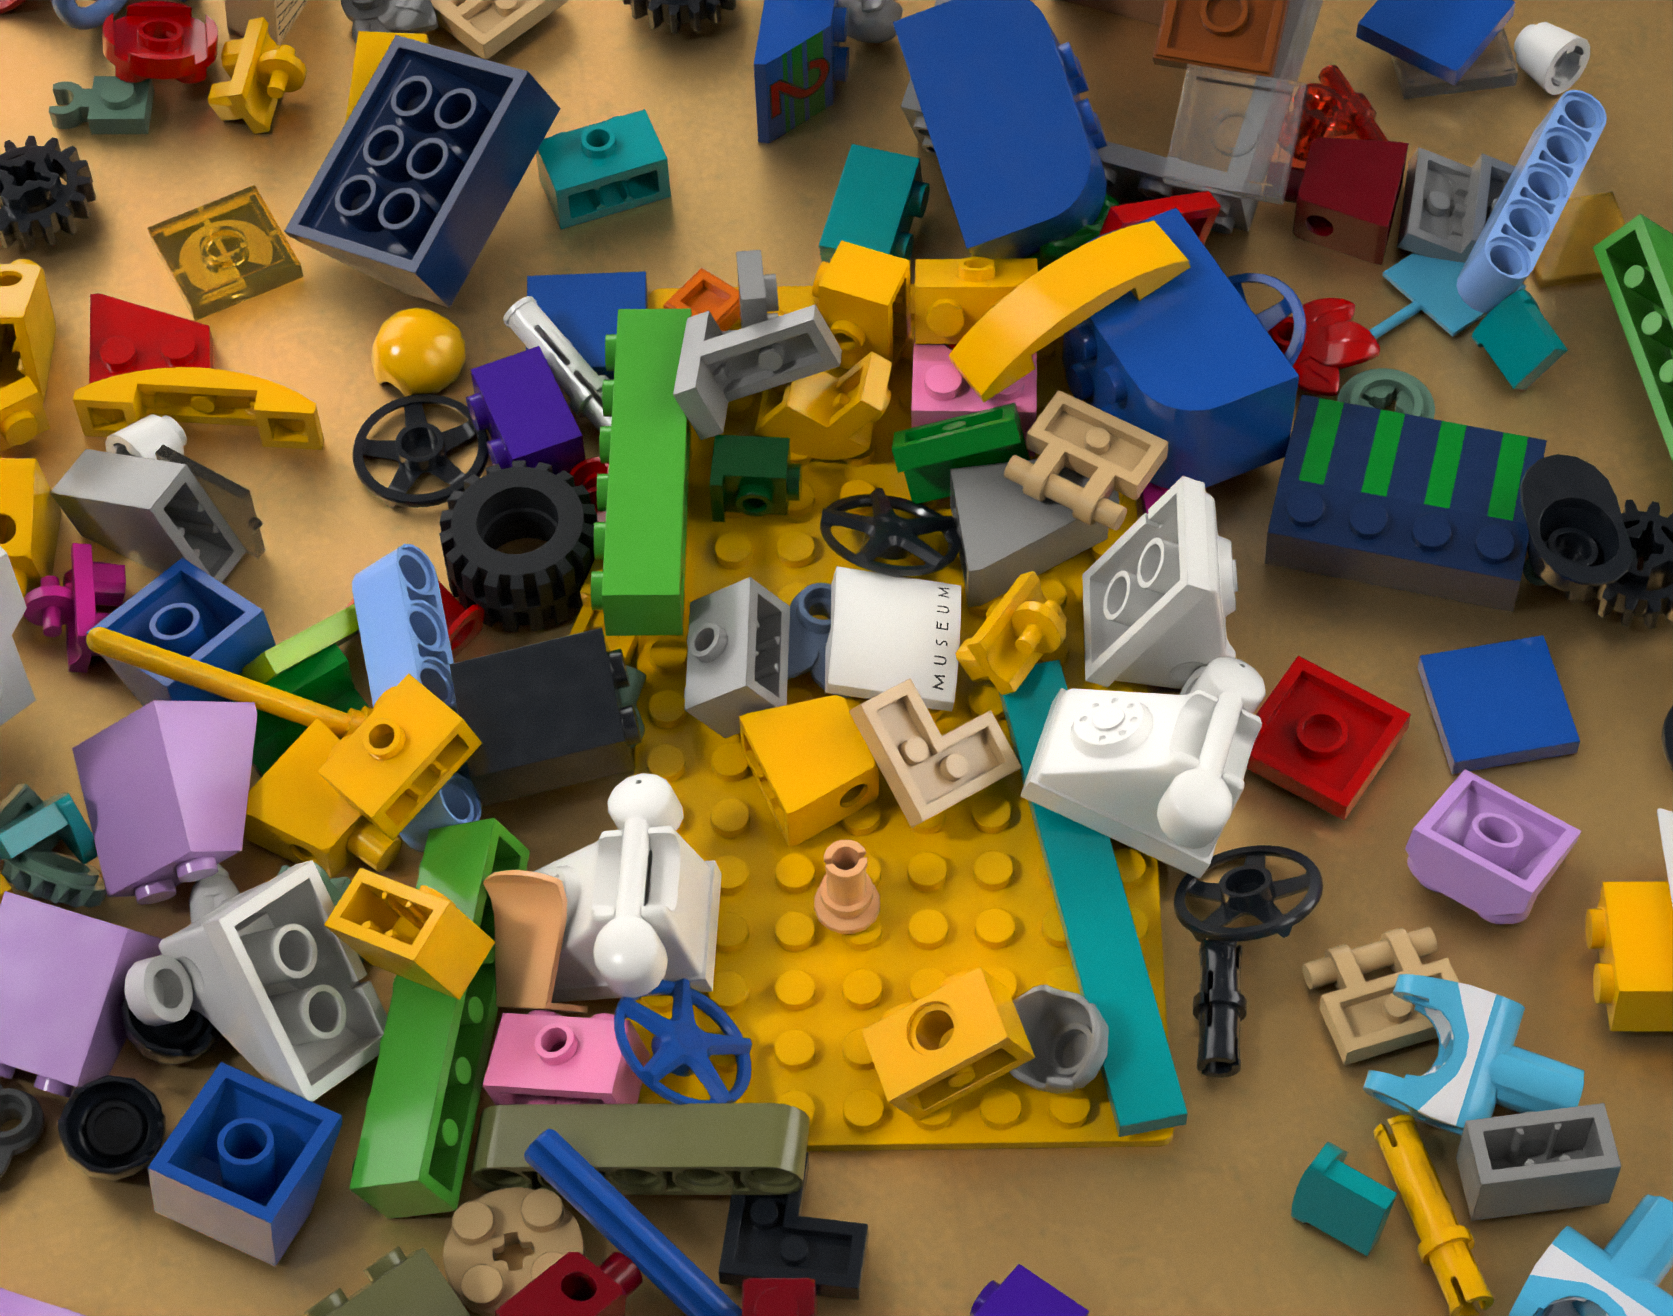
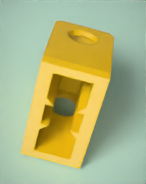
M18 259L11 264H0V389L23 377L29 376L39 391L42 403H44L56 334V322L43 268L31 260ZM13 341L12 351H20V356H15L9 352V347Z
M0 458V546L8 554L24 598L26 593L41 587V578L53 573L61 509L50 494L51 488L36 458Z
M831 695L739 716L742 752L789 848L801 844L868 806L879 796L878 765L849 713L850 708L845 698L842 696Z
M316 718L249 790L244 837L296 864L313 860V862L326 871L329 878L336 877L354 856L361 859L377 872H382L397 857L402 846V840L396 837L392 841L342 798L320 775L318 770L327 762L331 749L340 739L324 723Z

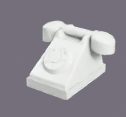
M1182 476L1148 509L1149 514L1144 513L1082 574L1085 681L1105 687L1110 686L1114 681L1182 689L1180 695L1190 694L1195 682L1211 660L1218 657H1236V652L1230 645L1226 633V616L1236 611L1235 592L1238 591L1236 559L1233 560L1232 543L1230 540L1218 535L1215 500L1210 494L1206 493L1205 483Z
M1227 656L1215 658L1208 663L1192 687L1190 694L1175 695L1076 688L1065 690L1061 688L1051 704L1020 796L1200 879L1211 864L1217 840L1245 787L1244 775L1254 742L1262 727L1261 718L1253 713L1266 695L1264 680L1255 668L1243 660Z
M647 773L627 777L613 789L607 802L608 813L618 830L603 831L598 841L533 871L560 879L567 897L566 926L551 1003L622 998V996L636 998L650 993L658 987L662 980L675 982L683 978L689 980L690 987L699 992L713 991L722 873L715 860L704 861L676 832L683 820V807L668 781L656 774Z
M313 860L295 864L272 880L222 901L219 907L197 921L162 939L158 945L162 955L135 962L128 970L125 979L124 993L128 1007L137 1019L146 1025L160 1026L184 1019L190 1009L195 1010L207 1018L268 1083L311 1102L379 1055L380 1041L387 1021V1014L371 981L359 983V980L365 977L367 973L358 954L324 926L335 906Z

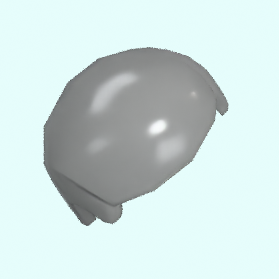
M1048 985L1035 986L1013 1000L1035 1058L1009 1071V1073L1038 1091L1055 1094L1072 1093L1075 1089L1085 1087L1097 1076L1108 1054L1109 1027L1095 1004L1089 1003L1087 999L1078 993L1059 990Z

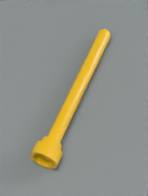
M104 627L93 628L86 637L87 646L91 651L235 702H255L256 709L307 727L317 718L340 740L345 736L352 735L373 712V708L364 706L361 711L350 708L345 713Z

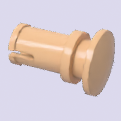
M839 840L833 842L826 849L824 854L826 875L814 897V909L819 922L827 929L840 934H855L867 929L875 922L880 912V895L866 873L867 857L864 858L866 851L862 845L853 840Z

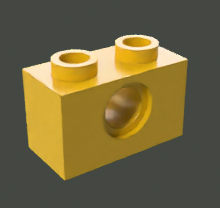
M981 967L974 970L961 971L949 976L942 982L938 990L916 1002L902 1003L892 1007L884 1013L881 1021L862 1030L888 1102L916 1121L1035 1058L1008 988ZM954 1028L949 1042L939 1049V1043L943 1035L948 1030Z

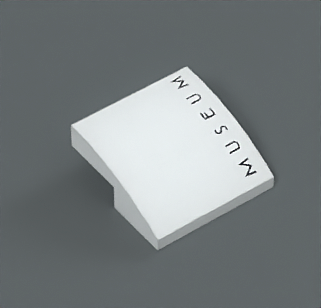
M836 566L831 583V629L825 647V693L871 699L911 678L926 708L952 712L955 702L959 662L956 659L955 653L960 647L961 585Z

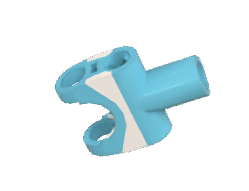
M1398 975L1393 994L1406 1002L1414 1004V1010L1425 1015L1433 1024L1439 1039L1438 1056L1431 1069L1422 1076L1406 1074L1402 1078L1385 1072L1369 1070L1363 1086V1090L1368 1095L1404 1115L1413 1116L1416 1121L1462 1136L1467 1120L1491 1118L1496 1104L1519 1113L1578 1106L1584 1087V1070L1514 1046L1525 1010L1522 1004L1469 984L1421 975Z
M1645 1195L1604 1249L1572 1227L1566 1226L1535 1264L1508 1316H1673V1296L1658 1287L1673 1266V1202L1662 1196Z

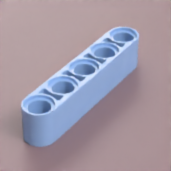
M1574 89L1566 91L1532 133L1458 276L1456 284L1458 293L1463 301L1472 309L1481 313H1489L1502 300L1520 287L1536 265L1606 125L1607 116L1605 109L1591 94Z
M403 544L357 573L352 580V592L373 707L386 690L397 686L409 673L458 714L449 665L454 663L438 577L434 565L420 548L412 544ZM467 761L399 833L403 841L412 849L424 852L429 829L480 820L481 801L471 781Z

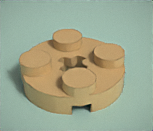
M512 1187L492 1191L477 1198L475 1201L463 1203L456 1209L452 1217V1227L445 1239L443 1261L448 1284L464 1307L466 1305L471 1311L483 1316H495V1311L503 1303L568 1252H580L585 1256V1248L581 1230L575 1217L563 1206L561 1198L555 1192L548 1189L534 1190L531 1188ZM520 1244L522 1248H531L534 1254L523 1258V1268L509 1270L506 1261H495L497 1255L505 1251V1247L508 1245Z

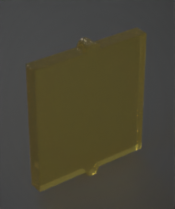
M1613 192L1568 199L1533 268L1540 288L1604 278L1593 247L1626 224Z

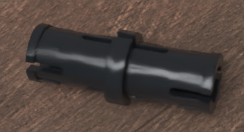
M1207 939L1199 945L1200 985L1199 993L1193 998V1015L1199 1020L1198 1071L1202 1070V1074L1206 1076L1224 1078L1236 1075L1241 1070L1239 1049L1240 1022L1246 1017L1247 999L1241 994L1240 989L1242 945H1237V942Z

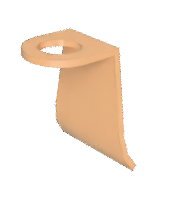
M504 870L489 875L483 881V884L491 899L494 914L496 1007L587 1013L588 1006L551 1003L567 919V897L562 881L542 873L523 870Z

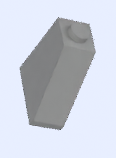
M85 449L50 492L81 536L160 574L178 560L184 558L222 583L247 552L186 464Z
M1031 459L1027 461L1035 463L1037 459ZM1008 462L950 469V507L955 529L960 538L959 558L968 607L981 606L1006 593L1020 574L1035 571L1038 576L1108 539V527L1098 522L1090 526L1073 518V510L1049 498L1040 502L1024 494L1022 485L1004 477V471ZM1066 467L1059 473V476L1082 487H1085L1090 478ZM1114 490L1108 499L1119 504V493Z

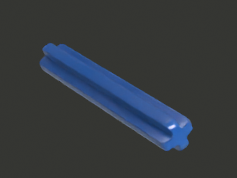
M545 1130L529 1145L524 1153L525 1161L622 1254L631 1259L638 1269L687 1316H742V1309L555 1130Z

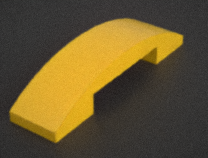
M1155 221L1139 223L1101 236L1052 262L1006 295L958 342L949 354L950 361L984 403L1036 369L1031 355L1129 291L1140 301L1189 269V260Z
M194 367L157 368L102 379L75 389L73 395L74 406L84 436L108 437L128 425L154 414L160 417L164 415L170 416L177 422L258 427L263 447L323 450L324 437L316 403L283 385L245 373Z

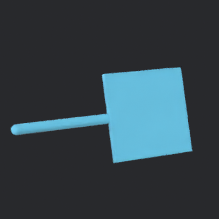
M1412 253L1385 270L1382 275L1411 300L1412 303L1369 331L1377 340L1422 310L1453 337L1488 313H1481L1472 309L1463 301L1458 293L1457 279L1465 263L1430 258ZM1522 283L1516 291L1525 290L1526 285Z

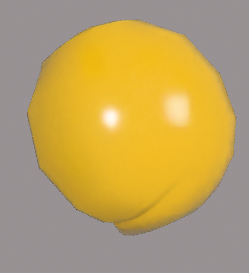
M416 307L398 311L382 324L373 344L371 361L375 379L381 385L384 382L391 383L405 397L415 394L440 392L457 380L464 365L465 341L462 338V333L450 320L429 309Z

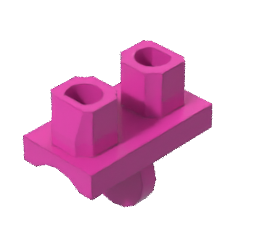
M72 543V569L64 574L63 586H60L59 578L49 575L41 578V587L31 590L24 597L27 607L24 617L37 626H43V634L47 637L61 635L62 625H65L68 672L87 673L91 657L101 656V654L89 649L86 643V632L110 614L96 613L95 605H122L126 587L125 565L93 562L92 544Z

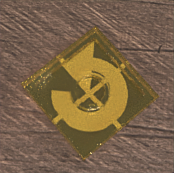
M255 185L147 228L152 245L194 321L304 277L301 263Z

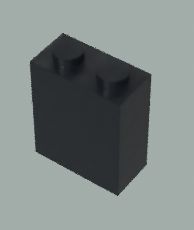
M602 628L449 664L458 714L482 742L479 748L467 759L471 781L483 806L635 770L631 745L642 743L639 724L634 706L622 707L619 692L621 688L630 687L627 667L621 649L609 650Z

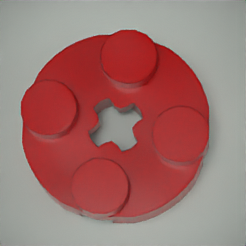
M169 1L137 2L127 6V16L114 21L113 12L103 23L104 56L115 65V76L125 82L137 83L150 78L176 79L186 84L198 83L206 79L207 67L214 63L218 55V28L216 23L206 14L205 23L193 18L192 7L181 3Z

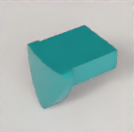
M1524 289L1515 291L1494 307L1479 323L1471 336L1479 348H1485L1513 389H1528L1568 351L1540 312L1537 302Z
M69 793L54 795L0 827V860L15 857L57 832L82 864L88 863L98 857L94 836Z
M1327 1142L1305 1170L1299 1181L1293 1198L1291 1216L1304 1224H1311L1368 1256L1380 1239L1397 1193L1344 1164L1343 1162L1348 1152Z

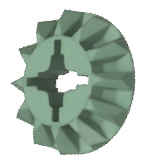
M1377 368L1363 371L1350 378L1343 385L1337 398L1339 402L1382 410L1386 406H1390L1395 400V412L1434 419L1435 415L1434 400L1427 387L1414 376L1395 369Z
M28 848L11 859H5L1 873L18 890L27 891L33 894L34 897L51 900L55 904L64 903L75 908L80 906L91 908L101 905L107 894L104 880L99 876L100 872L88 863L82 864L78 859L44 849Z

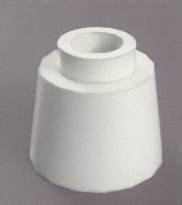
M1541 22L1537 25L1530 24L1519 33L1514 43V52L1516 53L1518 66L1547 93L1557 95L1569 89L1580 78L1590 57V44L1587 39L1548 22Z
M154 414L148 415L109 435L105 441L106 452L179 463L183 459L184 446L187 444L185 432L177 421L167 415L160 417Z

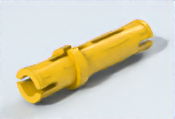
M1399 1115L1387 1119L1393 1133L1389 1134L1386 1126L1381 1123L1375 1128L1373 1136L1382 1150L1421 1242L1418 1244L1417 1251L1423 1264L1433 1268L1448 1303V1310L1451 1316H1477L1479 1312L1474 1304L1475 1301H1478L1481 1309L1486 1311L1494 1304L1495 1299L1488 1290L1471 1252L1475 1245L1470 1230L1460 1225L1417 1129L1418 1124L1415 1118L1411 1115Z

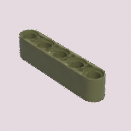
M778 1103L494 1105L485 1108L480 1116L471 1180L477 1187L489 1192L504 1188L523 1187L534 1190L548 1189L557 1195H561L524 1158V1153L529 1145L542 1132L547 1129H553L622 1195L790 1194L798 1191L803 1186L810 1117L797 1107Z

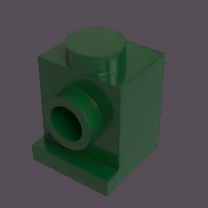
M738 435L715 436L709 484L712 521L725 522L726 512L744 513L749 516H764L767 514L788 515L789 500L800 501L802 488V464L791 463L790 438Z

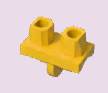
M264 17L249 20L243 39L226 41L224 43L220 57L222 67L230 76L231 81L212 84L208 96L210 106L221 121L243 118L254 134L269 132L278 98H282L286 92L299 90L304 85L307 74L305 64L295 56V49L290 45L280 46L270 37L268 32L269 23Z
M1035 571L1020 574L1004 597L995 600L985 613L986 620L972 638L966 639L955 654L956 659L972 681L980 682L990 679L1001 695L1016 692L1044 653H1052L1060 647L1067 635L1065 624L1068 619L1057 602L1045 598L1041 590L1040 579Z

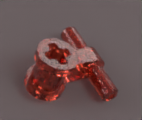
M1328 65L1319 73L1318 79L1321 84L1309 83L1302 86L1293 102L1294 111L1291 115L1286 116L1277 144L1290 157L1300 161H1307L1311 143L1319 137L1334 138L1355 133L1360 140H1389L1374 120L1377 113L1363 93L1355 92L1337 65Z

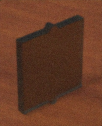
M162 445L155 452L157 460L186 464L247 550L246 553L259 559L265 552L260 531L263 523L256 516L250 490Z

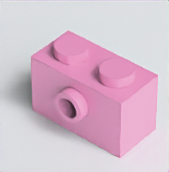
M533 1010L529 1014H502L483 1081V1087L495 1105L637 1104L642 1081L626 1063L618 1047L614 1031L615 1015L600 1013L592 1016V1018L565 1017L548 1010ZM625 1020V1032L630 1047L644 1067L648 1063L650 1054L631 1021Z

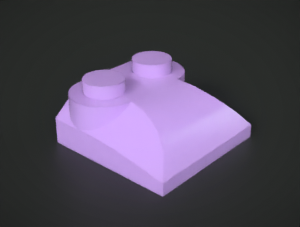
M1465 769L1413 828L1405 848L1409 855L1407 864L1411 873L1427 889L1448 896L1477 912L1480 917L1488 922L1500 925L1514 924L1524 921L1529 916L1538 894L1571 851L1581 831Z

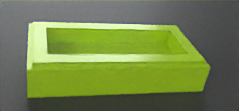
M355 603L264 651L242 668L243 672L240 673V676L260 683H266L330 645L336 643L337 646H340L360 633Z

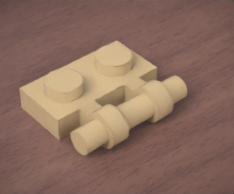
M1058 390L1027 432L1026 448L1040 456L1035 463H1031L1017 455L1012 456L1005 468L1004 477L1022 485L1024 494L1040 502L1049 498L1073 510V518L1090 526L1098 522L1116 531L1125 519L1127 508L1108 498L1115 490L1133 500H1137L1167 458L1169 442ZM1066 467L1090 478L1085 487H1082L1059 476V473Z
M1430 927L1408 933L1404 928L1394 929L1382 933L1381 941L1350 949L1347 944L1327 949L1324 958L1303 963L1304 979L1310 989L1331 983L1336 988H1339L1337 991L1321 995L1319 1009L1344 1065L1438 1037L1433 1024L1425 1015L1414 1010V1004L1406 1002L1393 994L1398 975L1400 974L1421 975L1459 982L1448 958L1422 965L1419 957L1438 951L1437 940ZM1388 966L1392 971L1396 972L1367 982L1362 975Z

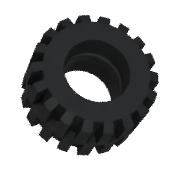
M512 461V468L501 469L499 464L486 468L487 475L479 478L473 474L464 480L465 491L454 490L447 500L449 510L442 511L440 518L441 533H439L449 587L453 596L459 597L460 604L465 609L475 604L480 605L485 611L483 624L492 627L497 621L503 622L504 631L518 632L519 625H530L531 631L545 629V621L553 619L559 624L569 619L568 609L571 607L581 610L583 603L580 591L595 560L594 523L597 522L595 505L591 504L590 494L583 485L575 486L574 476L564 470L556 475L553 474L552 465L539 462L535 468L527 467L526 461ZM521 538H535L547 542L540 548L523 554H507L497 551L499 547L507 542Z

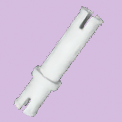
M532 296L524 297L513 304L503 317L504 323L514 331L528 349L540 346L556 382L571 398V409L579 417L586 416L599 432L600 426H611L612 417H604L602 407L603 380L610 379L606 375L598 376L573 347L572 343L537 305V301Z

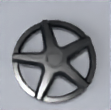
M433 394L411 395L385 404L368 417L354 440L353 464L356 474L364 487L374 496L383 500L388 507L394 508L396 505L413 508L435 506L447 502L454 490L464 492L463 481L473 474L480 478L489 459L487 448L489 437L486 429L479 432L476 430L468 407L461 402ZM422 404H438L449 407L461 413L468 421L458 427L441 432L436 426L427 423ZM404 407L406 427L398 433L396 440H369L366 438L372 427L382 417ZM477 435V456L472 467L464 474L446 455L450 449ZM363 455L398 461V470L388 488L381 485L371 476L365 466ZM424 472H430L451 485L445 489L427 494H405L420 474Z
M876 488L871 494L842 498L830 504L826 509L823 508L820 530L827 545L845 560L874 572L896 576L931 574L946 568L955 560L959 553L960 538L955 529L952 516H942L922 504H915L911 500L888 496L882 488ZM860 507H872L874 516L858 515L845 511ZM893 509L905 511L921 518H902L896 515ZM833 525L864 532L863 545L856 554L845 548L835 539L831 532ZM941 532L948 544L947 553L945 556L941 555L917 536ZM912 553L923 560L925 564L898 566L874 560L877 557L888 560H900L907 558Z
M1257 845L1228 850L1214 855L1210 866L1205 872L1228 861L1246 857L1244 866L1236 867L1225 873L1219 883L1198 881L1197 877L1187 873L1175 892V914L1180 923L1192 932L1195 939L1201 943L1206 939L1228 942L1249 941L1277 933L1285 938L1290 935L1292 926L1309 915L1320 901L1323 892V880L1318 867L1302 853L1280 846ZM1266 856L1286 858L1299 863L1305 868L1306 874L1273 881L1270 871L1265 868ZM1308 891L1303 900L1284 915L1273 903L1275 900ZM1185 896L1221 902V906L1204 921H1200L1187 909ZM1245 915H1252L1263 922L1262 924L1248 927H1225L1237 918Z

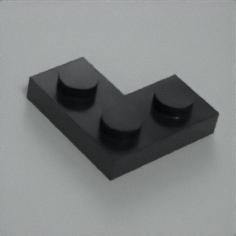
M806 1152L803 1186L798 1191L782 1195H731L719 1266L720 1284L742 1286L743 1280L748 1278H810L815 1280L816 1291L819 1296L859 1300L869 1237L868 1224L801 1216L809 1170V1153Z

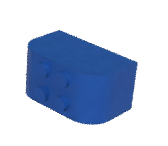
M950 0L894 21L893 25L966 248L973 257H986L990 259L1025 258L1038 252L1042 245L1067 238L1084 226L1093 224L1103 207L1106 195V176L1098 149L1107 147L1108 144L1096 112H1093L1089 99H1080L1079 94L1089 91V87L1078 57H1075L1069 41L1063 44L1059 43L1040 9L1030 0Z
M1174 208L1139 223L1155 221L1189 260L1190 268L1140 301L1131 291L1127 292L1066 332L1063 337L1062 361L1068 386L1075 398L1081 401L1084 400L1089 405L1169 442L1167 458L1150 483L1170 489L1182 476L1205 483L1206 488L1285 457L1290 440L1299 375L1177 208ZM1098 236V237H1096V238L1090 240L1089 242H1091V241H1093V240H1095V239H1097V238H1099V237H1101V236Z

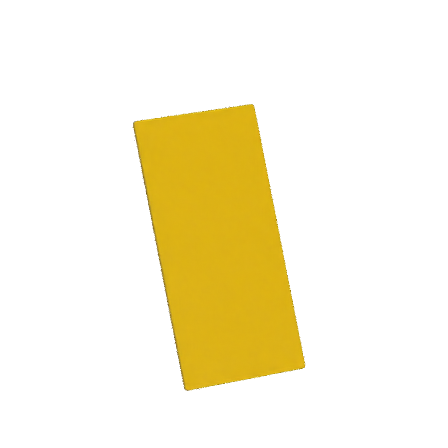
M910 284L911 338L888 382L887 388L891 391V399L882 417L874 424L869 450L858 456L840 460L815 459L790 451L791 463L802 464V488L800 501L789 500L788 515L767 514L764 516H749L744 513L726 512L725 522L712 521L709 484L715 436L701 440L691 425L683 635H640L638 640L637 669L646 675V680L636 706L643 720L645 731L642 743L635 746L634 775L641 773L656 774L668 781L683 807V820L676 832L704 861L715 860L722 873L713 991L700 993L715 1002L732 1019L743 1038H750L752 1042L750 1050L751 1079L746 1091L735 1103H778L794 1106L804 1111L810 1117L807 1151L1162 1147L1172 1140L1173 1127L1124 1137L1118 1136L1101 1069L1097 1076L1085 1087L1075 1089L1072 1093L1063 1094L1038 1091L1016 1079L1008 1072L918 1121L889 1103L886 1098L862 1030L881 1021L884 1013L892 1007L902 1003L916 1002L938 990L942 982L949 976L961 971L974 970L981 967L1008 988L1012 1000L1039 985H1048L1059 990L1080 994L1027 799L1020 796L1024 784L1019 769L911 828L879 768V796L873 803L801 844L789 848L742 752L741 734L738 733L724 738L685 711L684 690L686 687L690 602L751 577L790 606L794 597L807 586L814 583L831 584L836 566L871 571L845 560L827 545L820 530L823 508L826 509L833 502L845 497L871 494L876 488H882L888 496L912 501L904 471L898 473L892 453L894 432L912 428L915 284ZM777 286L779 311L767 313H778V316L815 304L819 310V298L813 296V286ZM659 288L653 290L648 297V309H664L663 305L680 288ZM741 317L728 330L741 329ZM1064 334L1037 351L1036 420L1058 390L1074 397L1068 386L1062 361ZM836 367L825 372L839 379L849 370ZM764 391L730 401L727 408L724 432L719 435L760 436L754 432ZM1035 453V457H1030V459H1038L1040 455ZM1119 493V505L1127 508V513L1118 530L1115 531L1108 527V539L1038 575L1045 598L1057 602L1068 621L1065 624L1067 635L1060 647L1052 653H1044L1037 663L1060 660L1068 690L1076 688L1148 693L1147 685L1114 681L1110 686L1105 687L1085 681L1082 574L1137 521L1136 500ZM950 496L920 503L942 516H952ZM860 507L845 511L858 515L874 516L872 507ZM893 509L895 514L902 518H921L905 511ZM833 525L831 527V532L835 539L845 548L856 554L863 545L864 532L843 526ZM941 532L917 536L941 555L945 556L947 553L948 544ZM912 553L907 558L900 560H888L880 557L874 560L898 566L925 564L923 560ZM959 553L950 565L940 571L920 576H903L961 585L960 646L966 639L972 638L986 620L985 613L994 601L1003 598L1006 594L1004 593L981 606L968 607ZM813 615V617H815V618H817V619H821V620H827V619H828L827 617H825V616H823V615ZM958 662L955 702L952 712L927 708L940 734L943 736L991 710L1015 754L997 688L990 679L980 682L972 681ZM810 672L788 679L787 705L833 695L825 693V690L813 681ZM843 697L850 710L869 700L858 697ZM1110 838L1168 1042L1158 860ZM839 840H853L864 847L866 851L864 858L867 857L866 873L880 895V912L875 922L867 929L855 934H840L827 929L819 922L814 909V897L826 875L825 851L833 842ZM644 996L636 1000L639 1004L669 1020L672 1018L673 996ZM693 1005L695 1022L700 1029L707 1033L725 1035L721 1028L706 1013ZM627 1018L633 1024L650 1054L649 1061L653 1056L651 1042L655 1035L639 1023ZM954 1028L948 1030L943 1035L939 1043V1049L949 1042ZM711 1055L709 1059L727 1090L730 1091L737 1075L735 1055ZM669 1073L659 1081L681 1095L698 1100H710L707 1089L695 1074L683 1077ZM642 1082L637 1104H674L656 1094Z

